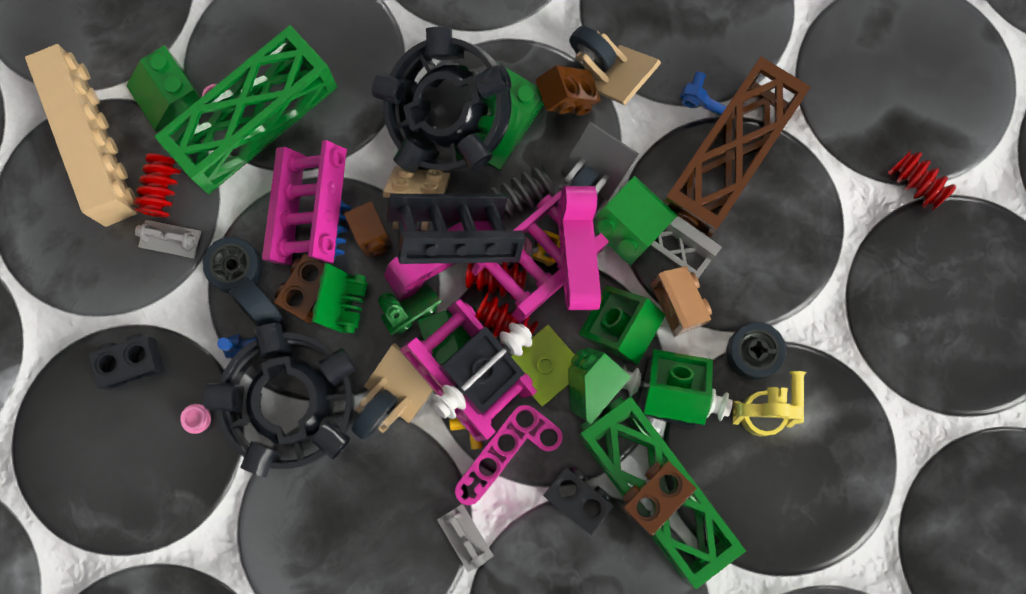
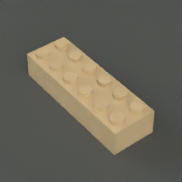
M59 44L25 56L82 213L105 227L138 214L134 210L135 205L133 204L136 196L133 190L127 187L125 179L128 178L127 172L122 163H118L115 154L118 153V148L114 140L108 137L106 129L109 128V125L103 113H99L97 104L100 101L94 89L90 88L87 80L91 78L83 63L79 64L71 52L67 53Z

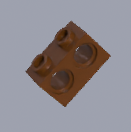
M556 65L535 79L546 111H555L560 114L575 113L577 116H581L592 111V106L601 101L590 70Z
M372 201L344 213L358 246L367 258L383 256L388 252V248L393 247Z
M304 253L302 258L296 259L291 267L290 273L292 274L288 281L282 283L275 293L276 300L274 304L310 325L313 318V307L319 292L320 276L323 273L325 264L315 258L308 257L306 253ZM312 269H318L319 275L317 279L311 282L307 281V273ZM296 294H303V302L299 306L292 307V297Z
M658 461L655 462L644 474L648 479L640 487L636 484L633 485L622 497L625 503L621 508L651 536L658 531L697 489L669 461H664L662 464ZM664 475L671 476L675 483L674 489L667 494L662 492L659 487V481ZM642 498H648L653 505L652 512L645 517H642L637 511V503Z

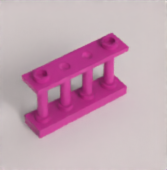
M328 140L322 141L321 155L305 157V155L287 147L276 148L262 260L282 266L292 265L293 253L308 252V257L327 263L334 262L347 149ZM319 167L317 183L302 185L303 170ZM315 195L314 211L298 213L300 197ZM312 223L310 240L295 241L296 225Z
M561 191L553 197L547 195L537 205L538 210L513 230H522L523 234L528 232L558 263L556 267L559 270L553 276L549 272L546 274L523 249L519 263L537 281L536 286L538 289L532 294L528 291L524 292L497 262L475 263L471 271L476 276L486 268L516 300L515 304L518 306L512 316L519 323L524 321L564 285L561 249L537 225L546 215H549L558 224L557 206ZM602 233L595 238L597 255L609 242Z
M461 299L447 307L453 316L425 341H419L417 338H414L399 349L439 396L444 394L442 389L444 385L453 386V384L438 368L442 364H438L433 358L432 350L460 325L470 337L483 328L482 324L475 317L476 314L469 304L463 303ZM525 373L483 414L478 415L466 400V408L464 410L456 408L454 411L457 419L477 442L488 440L496 432L491 426V419L517 394L521 398L533 396L537 390L532 386V379Z

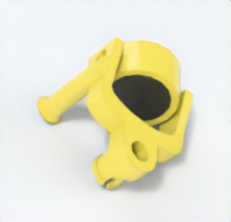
M789 372L792 375L791 404H787L788 388L782 387L780 389L778 387H768L766 391H759L746 397L742 403L740 401H733V424L739 425L741 422L745 430L761 437L774 435L783 430L785 425L786 427H793L795 424L804 423V375L807 372Z

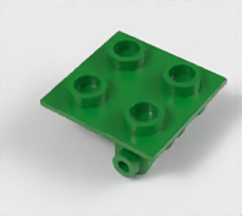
M325 263L323 273L320 276L317 301L313 307L312 322L343 334H354L355 329H358L361 314L350 311L362 312V308L353 306L352 302L364 303V299L354 296L365 297L368 285L365 282L366 276L359 274L352 276Z
M428 284L401 303L389 292L381 294L378 299V304L384 312L380 317L391 336L395 333L406 331L411 327L414 320L420 316L430 315L437 309V305L442 302Z

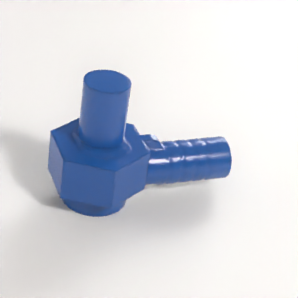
M696 72L692 83H687L680 94L682 104L689 108H698V105H700L704 109L721 116L727 106L710 99L707 91L702 88L706 74Z
M240 334L228 336V339L220 338L217 345L223 350L226 359L233 358L246 345L255 341L256 337L243 340Z

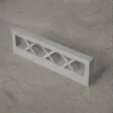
M627 179L620 187L619 191L629 182ZM679 216L657 237L658 243L654 241L650 245L652 249L677 267L687 266L689 272H694L697 279L722 248ZM672 235L678 239L679 250L669 251L664 248L662 237ZM696 252L705 260L695 270L687 264L685 253Z

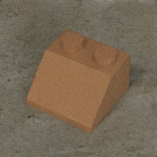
M687 266L663 271L656 276L651 287L662 311L666 314L665 318L674 337L703 326L711 320L709 316L712 314L711 307L705 298H701L698 288H700L699 281L694 272H689Z

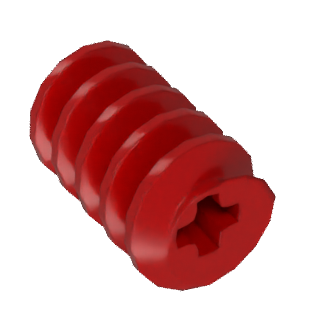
M910 150L888 171V174L892 175L899 172L900 174L896 182L900 183L908 180L905 190L909 191L916 188L917 190L913 198L917 199L924 196L925 199L921 206L924 208L932 204L933 208L931 211H933L955 191L957 186L951 184L944 187L948 177L944 175L936 179L939 169L936 167L928 171L927 169L931 161L927 159L919 163L923 153L919 151L911 155L912 150Z
M148 153L144 159L148 164L142 167V171L146 175L140 176L139 182L144 186L137 187L136 193L141 197L134 198L133 204L138 207L134 210L152 217L167 218L170 214L162 210V208L172 207V203L166 200L165 196L175 195V192L170 190L168 185L178 184V181L171 178V174H180L181 171L173 166L177 163L173 158Z
M502 262L500 266L524 291L528 275L526 269L524 268L522 272H519L518 262H515L511 269H508L507 262ZM468 263L465 276L467 289H471L476 282L478 291L482 292L485 286L488 285L489 294L493 295L499 287L500 296L505 297L508 291L486 268L475 276L471 272L475 263Z
M489 292L475 313L477 320L484 322L483 327L486 326L488 329L494 328L493 335L495 338L503 331L510 333L509 325L511 323L523 324L529 329L531 334L534 333L539 323L536 320L529 326V316L519 323L512 316L516 309L508 313V303L498 307V297H494L489 302L487 301Z

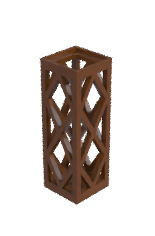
M761 56L667 195L664 203L683 220L711 238L811 86ZM760 73L772 80L763 85L756 82ZM783 88L795 94L790 102L783 99ZM756 96L760 98V100L743 107V102ZM770 105L775 107V122L770 124ZM763 107V128L743 136V115ZM733 119H735V140H734V141H732V120H733ZM725 126V145L707 152ZM763 136V139L743 148L744 144ZM760 148L742 175L743 156ZM725 153L724 157L702 166L703 162ZM732 160H735L734 184H732ZM724 165V188L702 198V174ZM693 178H694V200H693ZM685 184H686V195L683 194V193H681V190L683 189V187L685 186ZM721 207L717 215L711 212Z

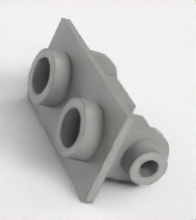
M145 220L144 224L137 225L135 235L140 237L139 248L195 259L202 231Z
M463 504L437 519L467 572L480 567L487 560L494 557Z

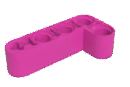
M564 186L558 203V228L567 310H599L601 290L593 218L597 209V191L595 186Z
M474 221L477 231H493L488 221ZM460 222L448 228L447 231H464ZM396 257L388 264L384 278L398 299L402 301L420 290L424 281L457 263L399 264L398 257Z
M529 405L517 407L460 479L455 488L456 498L464 505L476 504L527 439L539 449L551 452L556 450L562 442L561 430ZM527 411L531 413L534 420L530 427L523 428L517 424L516 417L520 412ZM544 430L555 432L557 441L553 446L542 444L540 434ZM503 435H510L515 439V447L509 452H504L498 447V440ZM487 458L493 459L497 465L495 473L491 476H485L480 471V463ZM474 471L480 479L488 483L485 487L479 483L474 490L477 496L475 498L470 496L465 499L463 497L465 491L462 487L464 484L470 486L474 482L475 478L470 477Z

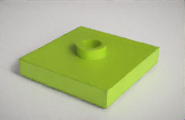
M549 325L531 339V347L522 346L523 354L521 356H511L519 367L532 379V386L537 390L532 397L541 407L545 406L569 385L568 368L573 364L571 360L575 355Z

